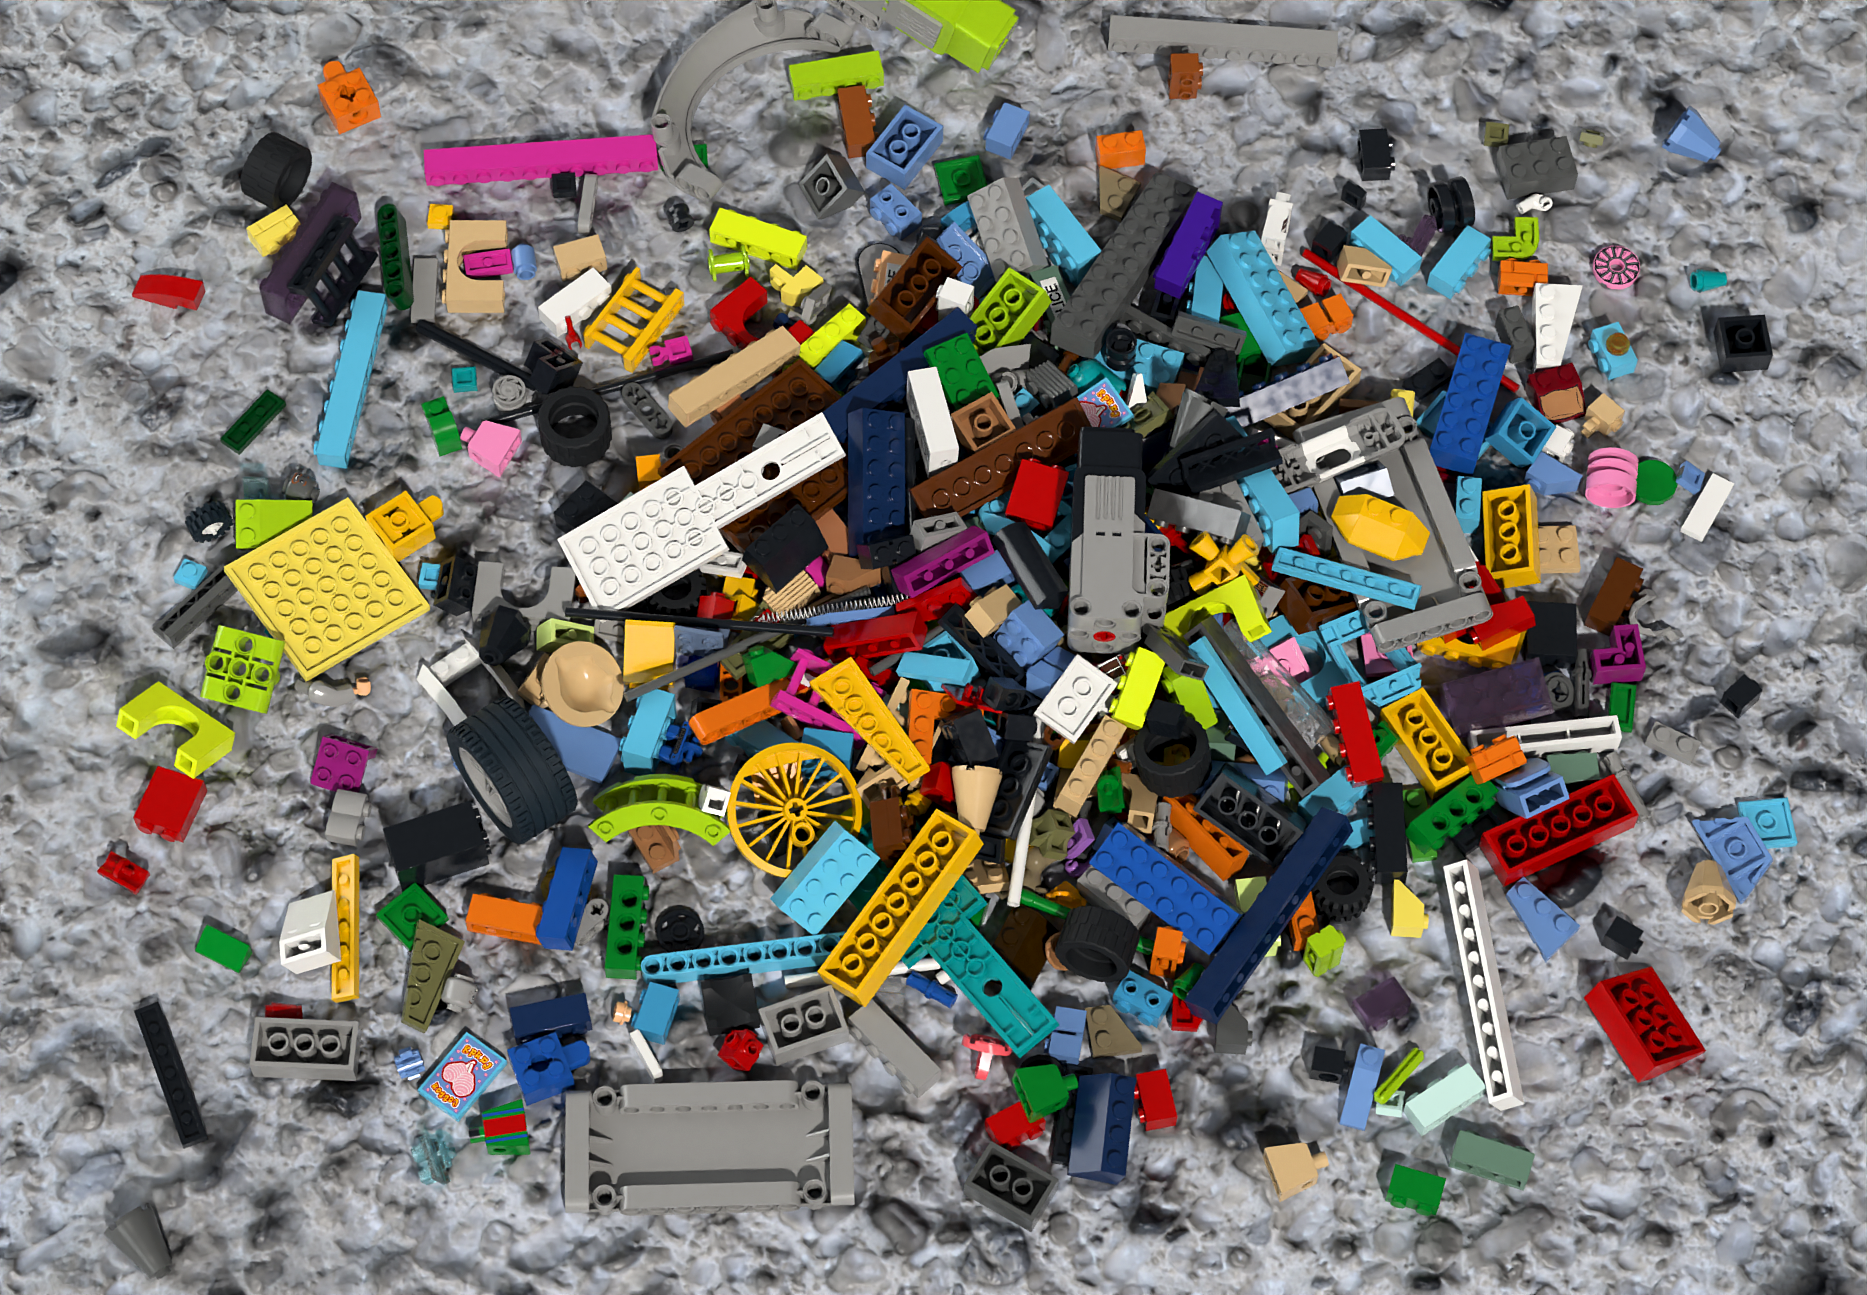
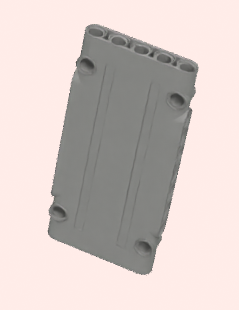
M1402 397L1392 398L1314 422L1296 429L1293 433L1295 442L1298 445L1346 425L1353 418L1378 408L1390 409L1395 414L1404 432L1408 431V433H1405V442L1397 451L1380 457L1379 461L1388 470L1394 496L1388 497L1389 500L1386 502L1413 512L1430 532L1422 555L1391 561L1347 543L1336 524L1331 520L1337 500L1341 496L1334 478L1332 477L1320 482L1311 489L1318 500V508L1322 518L1333 526L1332 543L1341 564L1422 586L1415 610L1352 593L1359 611L1362 610L1366 627L1370 630L1376 648L1380 653L1391 652L1475 626L1493 617V612L1483 590L1481 577L1478 574L1472 552L1426 441L1423 437H1420L1417 430V422L1412 418L1406 401ZM1338 449L1319 457L1316 465L1319 469L1326 471L1348 462L1351 459V454L1346 449Z
M792 1080L628 1084L621 1086L620 1090H614L609 1086H601L595 1091H566V1213L597 1212L606 1216L614 1212H620L627 1216L789 1212L799 1210L801 1207L818 1210L824 1206L855 1205L852 1083L822 1085L814 1080L808 1081L804 1085H798L797 1082ZM815 1092L819 1094V1097L816 1099H809L807 1098V1095L809 1093ZM603 1098H610L612 1100L607 1105L599 1103ZM811 1191H819L822 1195L818 1198H811L808 1194ZM604 1196L612 1198L607 1204L599 1202V1199Z

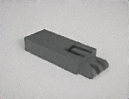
M1147 623L1144 625L1143 632L1147 635L1144 643L1176 674L1203 681L1209 666L1168 629H1161L1158 626H1152Z

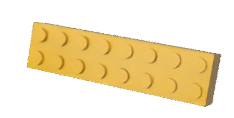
M936 809L817 971L824 982L832 985L834 989L863 1007H866L984 845L977 832Z

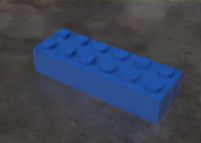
M1465 333L1429 450L1436 466L1473 476L1511 345Z
M1118 822L1089 862L1094 868L1170 926L1176 928L1177 931L1183 932V936L1208 955L1216 954L1244 915L1243 911L1125 822Z

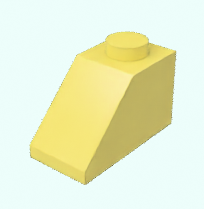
M1394 879L1391 889V936L1421 938L1423 930L1428 929L1429 921L1428 914H1424V904L1400 880Z

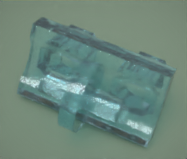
M427 1134L419 1137L421 1143L411 1149L412 1156L417 1163L426 1160L428 1163V1167L418 1172L420 1181L425 1185L436 1182L443 1185L449 1183L450 1179L446 1168L452 1167L451 1159L457 1155L455 1148L447 1147L445 1141L438 1143L436 1139H429Z

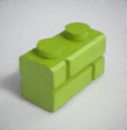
M1328 925L1320 930V934L1317 932L1307 938L1303 961L1314 976L1319 977L1326 973L1327 969L1331 970L1339 965L1344 944L1346 943L1343 933Z

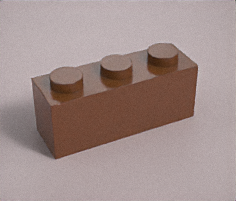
M865 85L837 89L838 107L848 159L865 157L867 151L879 138L878 132L873 131V127L876 126L875 115L870 113L869 110L872 107L871 94H866Z

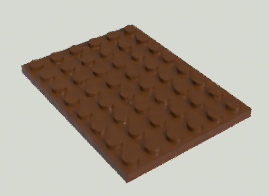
M799 359L658 468V474L663 478L685 466L694 484L697 485L751 454L753 444L763 423L784 430L787 433L824 412L842 397L803 360ZM848 442L840 443L846 453L845 457L720 528L721 534L744 554L745 549L797 503L815 521L820 519L848 496ZM774 463L765 465L762 473L763 477L766 480L777 478L780 473L779 465Z

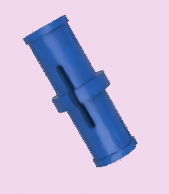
M914 970L906 981V985L925 994L927 999L930 1000L932 998L949 1009L952 1008L957 1000L958 994L939 985V982L935 979L932 981Z

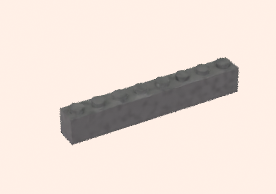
M1213 615L1183 635L1189 645L1206 636L1288 761L1280 768L1302 798L1331 777Z

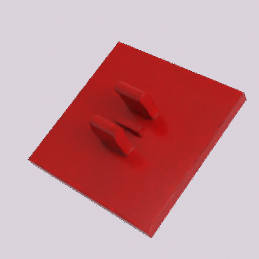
M970 683L966 684L965 689L945 684L941 686L956 704L999 714L1003 712L995 711L981 699L985 690L981 685L978 686L977 692L972 691L973 686Z

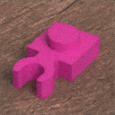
M687 336L665 340V347L652 346L649 348L650 355H659L652 358L653 366H659L665 360H669L670 365L693 360Z

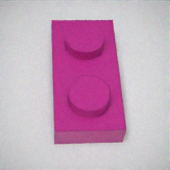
M510 248L463 255L466 277L470 279L513 273Z

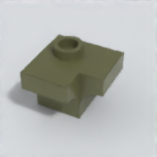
M1048 809L1041 817L1032 819L1029 845L1039 847L1042 856L1045 858L1062 861L1068 855V842L1076 833L1069 814Z

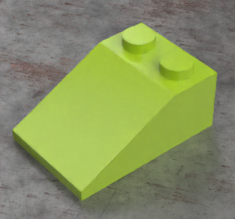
M236 500V549L255 550L312 518L313 501Z

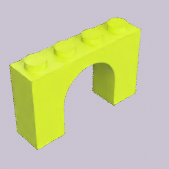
M1245 574L1234 578L1219 588L1210 590L1207 594L1197 599L1188 601L1185 605L1175 610L1168 611L1165 615L1163 627L1168 629L1173 635H1176L1187 646L1190 645L1183 635L1210 616L1224 612L1235 615L1241 632L1250 643L1272 632L1256 590Z
M159 681L119 709L116 727L135 740L159 724H175L190 731L194 737L177 749L174 766L193 779L232 751L235 732Z

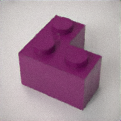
M1638 624L1613 626L1609 638L1611 648L1593 649L1590 658L1593 685L1612 682L1641 681L1643 678L1646 664Z

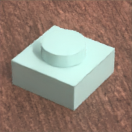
M1396 1090L1385 1104L1377 1102L1376 1114L1402 1118L1405 1091Z

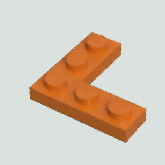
M911 689L907 736L928 766H930L934 719L942 720V718L966 709L969 706L956 704L945 693Z

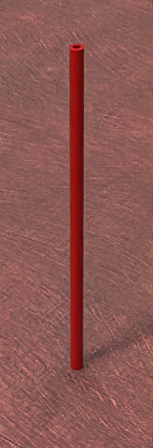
M1306 248L1302 257L1341 281L1337 267ZM1341 281L1454 355H1459L1460 346L1365 285ZM1505 375L1502 376L1500 384L1516 393L1520 385Z

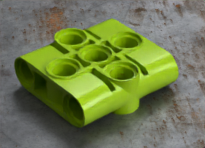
M218 625L212 651L205 660L207 670L200 697L267 714L274 686L280 680L279 666L286 642ZM251 639L253 645L251 650L247 651L245 644ZM219 648L232 651V653L230 655L218 652ZM219 658H222L223 666L218 670L216 662ZM264 659L274 662V664H265L260 662V660ZM244 663L246 665V672L240 675L239 668ZM267 669L269 671V678L263 681L262 673ZM212 673L225 676V680L212 677ZM254 684L267 687V691L254 688ZM238 687L240 695L237 699H234L233 691Z

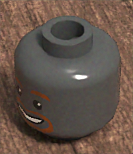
M296 472L292 476H287L282 493L285 494L286 500H312L316 502L320 489L317 488L315 478Z

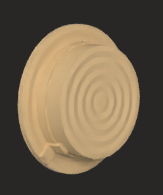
M586 641L571 642L554 651L544 666L541 678L543 695L549 708L562 721L576 727H593L610 719L618 710L624 692L623 676L616 660L604 648Z

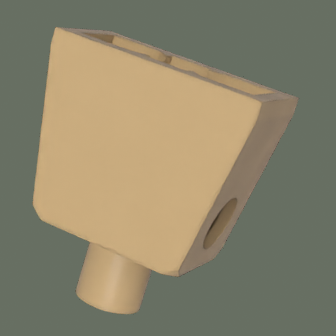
M1306 1143L1267 1147L1263 1153V1160L1279 1202L1315 1185L1318 1180L1317 1169L1329 1166L1326 1153L1322 1151L1311 1155Z

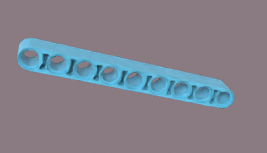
M847 931L649 955L641 962L642 977L648 985L650 982L664 985L739 976L749 973L755 974L822 966L831 953L826 951L825 948L827 946L836 947ZM802 949H809L811 953L808 955H802L799 953V951H801ZM777 952H783L786 954V956L782 958H777L774 956V954ZM752 955H758L761 957L757 961H751L748 959ZM727 958L735 960L732 964H726L723 961ZM702 961L710 963L707 967L698 966V963ZM676 964L685 966L682 970H674L672 968ZM651 967L659 969L656 973L647 972Z

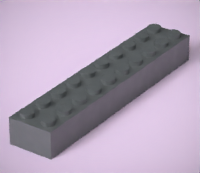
M1156 171L1052 323L1050 344L1086 359H1095L1105 344L1108 334L1115 329L1162 259L1167 247H1170L1173 237L1198 191L1197 187Z

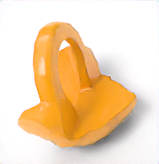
M1063 881V883L1045 894L1046 899L1070 909L1085 906L1087 900L1079 894L1078 889L1067 881Z

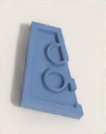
M1522 877L1506 893V899L1520 922L1524 923L1530 933L1531 940L1534 944L1536 943L1541 951V956L1545 963L1580 928L1577 922L1525 877Z

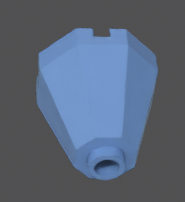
M1691 106L1682 113L1668 133L1670 135L1669 139L1665 138L1662 143V147L1671 153L1708 162L1710 158L1715 160L1721 151L1719 147L1721 141L1699 112Z

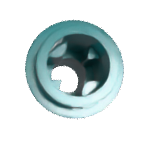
M1698 269L1690 275V286L1693 291H1698L1699 293L1726 286L1727 284L1725 272Z

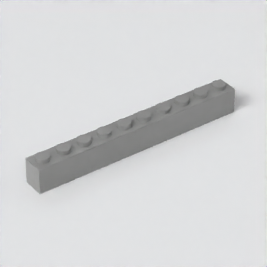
M1118 15L1110 16L1108 51L1160 54L1163 56L1178 53H1198V57L1207 59L1274 62L1276 64L1288 63L1301 66L1335 67L1338 31Z

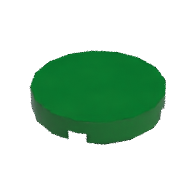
M1658 460L1640 462L1636 479V499L1647 505H1661L1665 501L1670 500L1678 486V483L1675 482L1677 476L1674 470L1666 463Z

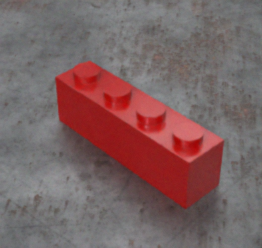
M918 611L830 625L829 627H834V637H826L823 648L833 664L841 663L850 657L853 660L857 656L866 659L917 651L923 648L928 627Z
M1360 681L1330 687L1328 695L1325 696L1328 710L1333 711L1332 728L1334 734H1339L1341 743H1338V751L1341 758L1345 757L1347 767H1344L1346 781H1351L1352 788L1382 782L1384 773Z

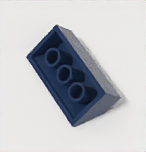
M1114 1073L1078 1077L1067 1170L1068 1176L1118 1185L1126 1176L1136 1078Z

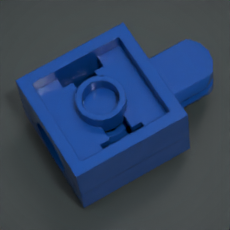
M556 1032L507 1049L509 1061L526 1106L574 1089L575 1084L571 1071L589 1064L591 1059L587 1043L580 1040L561 1047Z

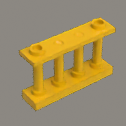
M636 267L632 273H628L625 276L623 285L592 325L589 324L583 332L585 347L590 349L593 343L598 341L623 355L624 369L633 373L649 352V348L654 346L685 305L684 292L675 288L671 295L668 294L666 296L641 282L640 268ZM636 289L660 302L662 307L658 312L655 311L653 313L628 298ZM623 306L648 320L649 324L645 329L642 328L640 330L615 315ZM608 324H611L635 337L636 341L632 346L626 347L602 332Z

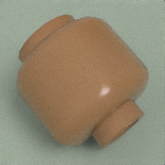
M1172 828V832L1169 835V852H1166V854L1181 864L1189 856L1190 843L1177 829Z

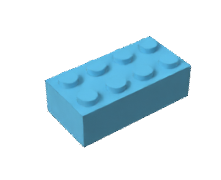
M1047 185L1027 196L1026 201L1043 250L1045 249L1049 253L1052 263L1059 266L1063 271L1066 281L1072 283L1077 288L1102 251L1052 187Z
M1137 339L1135 363L1129 370L1120 372L1112 370L1107 366L1105 362L1106 342L1094 359L1123 380L1128 388L1133 373H1141L1147 398L1151 392L1157 393L1159 383L1177 384L1180 371L1183 368L1184 353ZM1082 357L1081 362L1089 359Z
M834 821L770 899L780 910L812 935H817L879 861L880 857L838 822Z

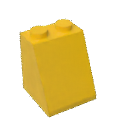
M625 620L623 682L625 685H629V689L638 687L676 670L677 652L674 638L676 623ZM675 681L658 689L668 691V687L674 688Z

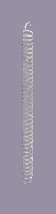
M896 594V603H895V601H894V604H895V605L897 604V599H898V602H900V601H899V598H898V594ZM887 595V605L885 603L884 596H882V605L878 597V606L876 605L875 598L873 597V607L870 598L868 599V607L866 604V600L864 599V609L865 605L867 609H869L870 605L872 608H874V603L877 608L879 607V603L880 606L883 607V602L885 603V606H888V601L889 604L892 606L894 597L893 595H891L892 602L890 603L889 597ZM855 600V609L853 608L852 602L850 601V610L848 608L847 602H845V610L843 608V611H846L847 609L848 611H851V606L853 610H856V607L858 610H860V604L863 609L861 600H859V609ZM836 603V612H837V608H838V611L840 612L839 607H838V603ZM827 604V613H828V610H829V613H833V610H834L833 604H831V605H832V611H831V612H830L829 606H828V604ZM822 605V614L818 606V615L819 612L820 615H823V612L826 614L824 605ZM813 606V616H812V617H814V612H815V614H816V611H815V607H814V606ZM808 607V616L806 613V609L804 608V617L802 615L801 609H799V617L795 609V618L793 617L792 611L790 610V619L788 617L787 611H785V619L781 611V621L782 617L784 621H786L787 618L790 621L791 615L794 620L796 619V616L798 619H800V616H802V618L804 619L805 614L807 618H809L810 614L812 616L810 607ZM772 612V621L770 623L773 622V619L775 623L777 619L780 621L778 612H776V621ZM767 613V622H768V619H769V621H770V618H769V614ZM762 614V616H763V621H762V622H764V621L766 622L765 617H764V614Z

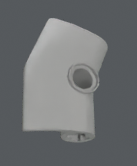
M1031 344L993 348L979 356L994 386L1003 379L1008 381L1012 393L1019 392L1022 388L1028 391L1026 374L1032 370L1029 369Z

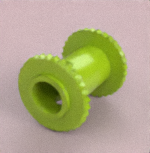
M741 245V252L713 256L712 249L708 250V267L714 282L717 281L716 274L744 270L745 277L749 276L750 265L745 245Z

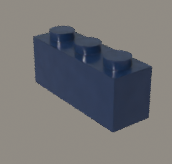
M586 993L509 1008L517 1045L556 1032L558 1039H561L562 1036L571 1034L580 1036L593 1030Z

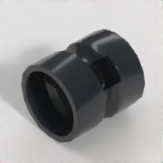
M1117 328L1108 334L1106 338L1105 362L1110 369L1123 372L1129 370L1134 365L1137 338L1131 330Z

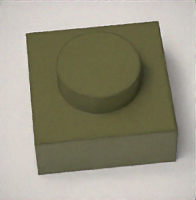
M1486 122L1484 146L1499 148V146L1507 145L1509 124Z
M1582 128L1579 141L1584 142L1583 145L1597 148V145L1602 146L1605 133Z

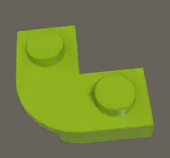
M1515 217L1514 237L1492 236V261H1501L1508 258L1523 261L1530 258L1536 252L1539 243L1538 217Z

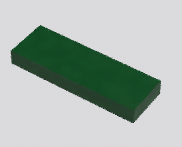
M267 389L220 438L221 443L240 455L286 407V402Z

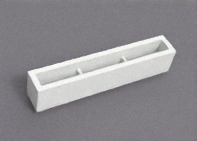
M1614 715L1470 731L1467 748L1469 754L1472 755L1471 749L1482 744L1487 748L1493 745L1492 739L1506 734L1507 738L1511 736L1517 738L1520 749L1527 760L1530 758H1546L1547 755L1555 752L1575 754L1579 751H1587L1589 753L1618 750L1622 735L1618 717Z

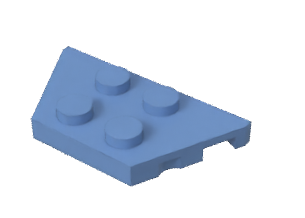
M1715 818L1713 821L1693 820V827L1713 860L1722 866L1740 904L1744 903L1773 862L1772 856L1749 818Z

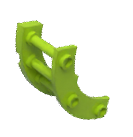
M671 774L636 776L634 780L624 783L618 782L604 789L593 797V803L603 811V815L588 824V827L606 843L627 830L649 825L681 828L700 836L712 846L716 845L730 833L728 825L720 820L723 816L703 812L698 806L699 793L703 784L694 782L693 778Z

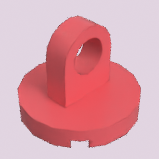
M968 1033L963 1035L961 1044L967 1048L979 1051L975 1068V1079L986 1080L992 1054L1001 1056L1012 1055V1049L1007 1043L1005 1046L1001 1045V1040L998 1038L980 1034H971V1037Z

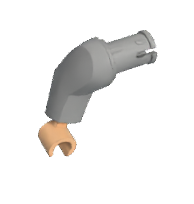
M299 677L301 681L297 679L295 682V690L308 695L311 702L330 707H339L356 700V694L364 696L368 695L371 691V682L368 681L367 677L358 678L354 688L350 684L332 687L320 680L305 682L302 677Z

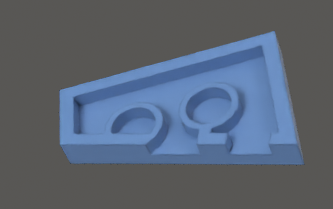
M953 222L936 240L940 248L963 267L956 275L957 281L974 286V296L979 299L995 281L989 259L971 238Z

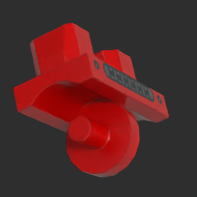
M113 851L109 853L105 863L97 870L99 875L135 895L139 893L150 876L149 871Z

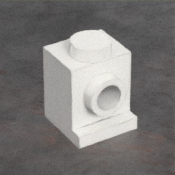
M1556 425V429L1543 447L1542 452L1564 464L1565 457H1568L1574 446L1571 443L1574 433L1568 428Z

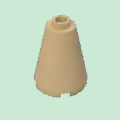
M967 765L952 767V778L958 820L976 831L980 836V832L986 830L1002 779V771L1000 772L999 769L985 766H975L967 770Z

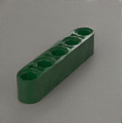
M388 203L381 206L377 212L384 289L391 303L398 310L402 311L410 308L414 302L405 218L396 206Z

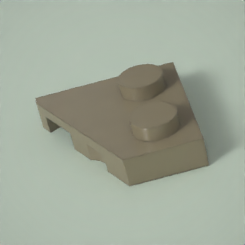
M1100 166V214L1121 223L1141 188V182Z
M1111 1005L1085 1008V1011H1087L1086 1024L1093 1059L1142 1052V1045Z

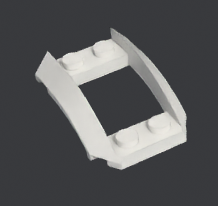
M464 637L466 643L429 668L423 664L416 679L419 685H422L427 690V693L454 726L467 717L444 687L481 663L499 683L508 697L515 700L525 709L524 699L516 694L518 687L500 664L491 666L481 660L479 657L480 642L477 639Z

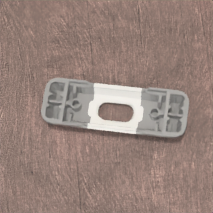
M1378 408L1353 418L1346 425L1298 445L1291 444L1279 449L1283 464L1270 469L1287 494L1307 487L1312 489L1314 485L1366 463L1375 464L1379 461L1380 457L1397 451L1405 442V432L1390 409ZM1338 449H1346L1351 454V459L1348 462L1326 471L1319 469L1316 465V460L1319 457Z

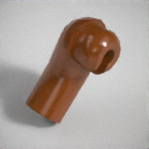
M1110 759L1107 764V770L1118 766L1121 768V773L1130 774L1132 770V763L1129 761Z

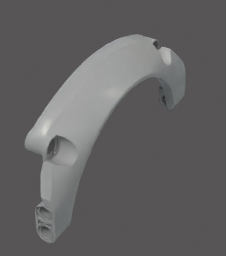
M754 0L732 12L702 34L685 51L670 72L660 91L651 119L653 139L657 144L663 146L658 150L668 181L684 193L704 202H709L723 187L724 183L701 162L692 142V124L696 110L708 90L721 77L749 60L775 52L819 50L837 53L853 36L851 27L824 13H819L815 17L809 12L793 9L778 11L776 0Z

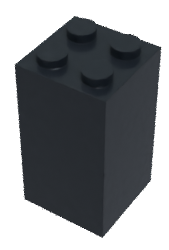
M470 800L383 828L387 848L402 892L414 882L421 887L489 865L488 855L492 854L489 846L490 842L486 830L483 829L478 808L473 809Z

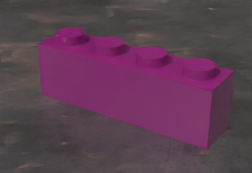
M973 525L897 566L891 572L899 592L913 598L994 554L995 551L987 531Z

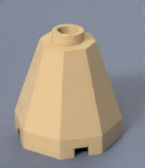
M1703 860L1697 863L1684 893L1681 912L1695 923H1701V918L1709 919L1708 924L1715 925L1732 918L1733 909L1735 910L1736 897L1722 866L1713 860Z

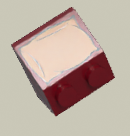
M1573 362L1528 375L1524 390L1531 405L1554 425L1585 416L1586 406L1582 382Z

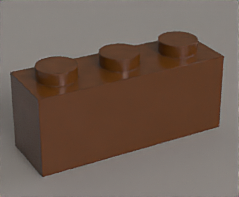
M1616 557L1587 615L1584 625L1609 637L1613 626L1623 625L1625 617L1622 615L1625 610L1630 611L1635 600L1632 595L1634 591H1640L1645 580L1641 578L1643 568Z

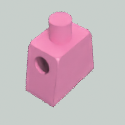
M483 421L477 431L465 427L460 436L461 440L469 443V457L498 477H501L522 443L521 431L519 429L490 421Z

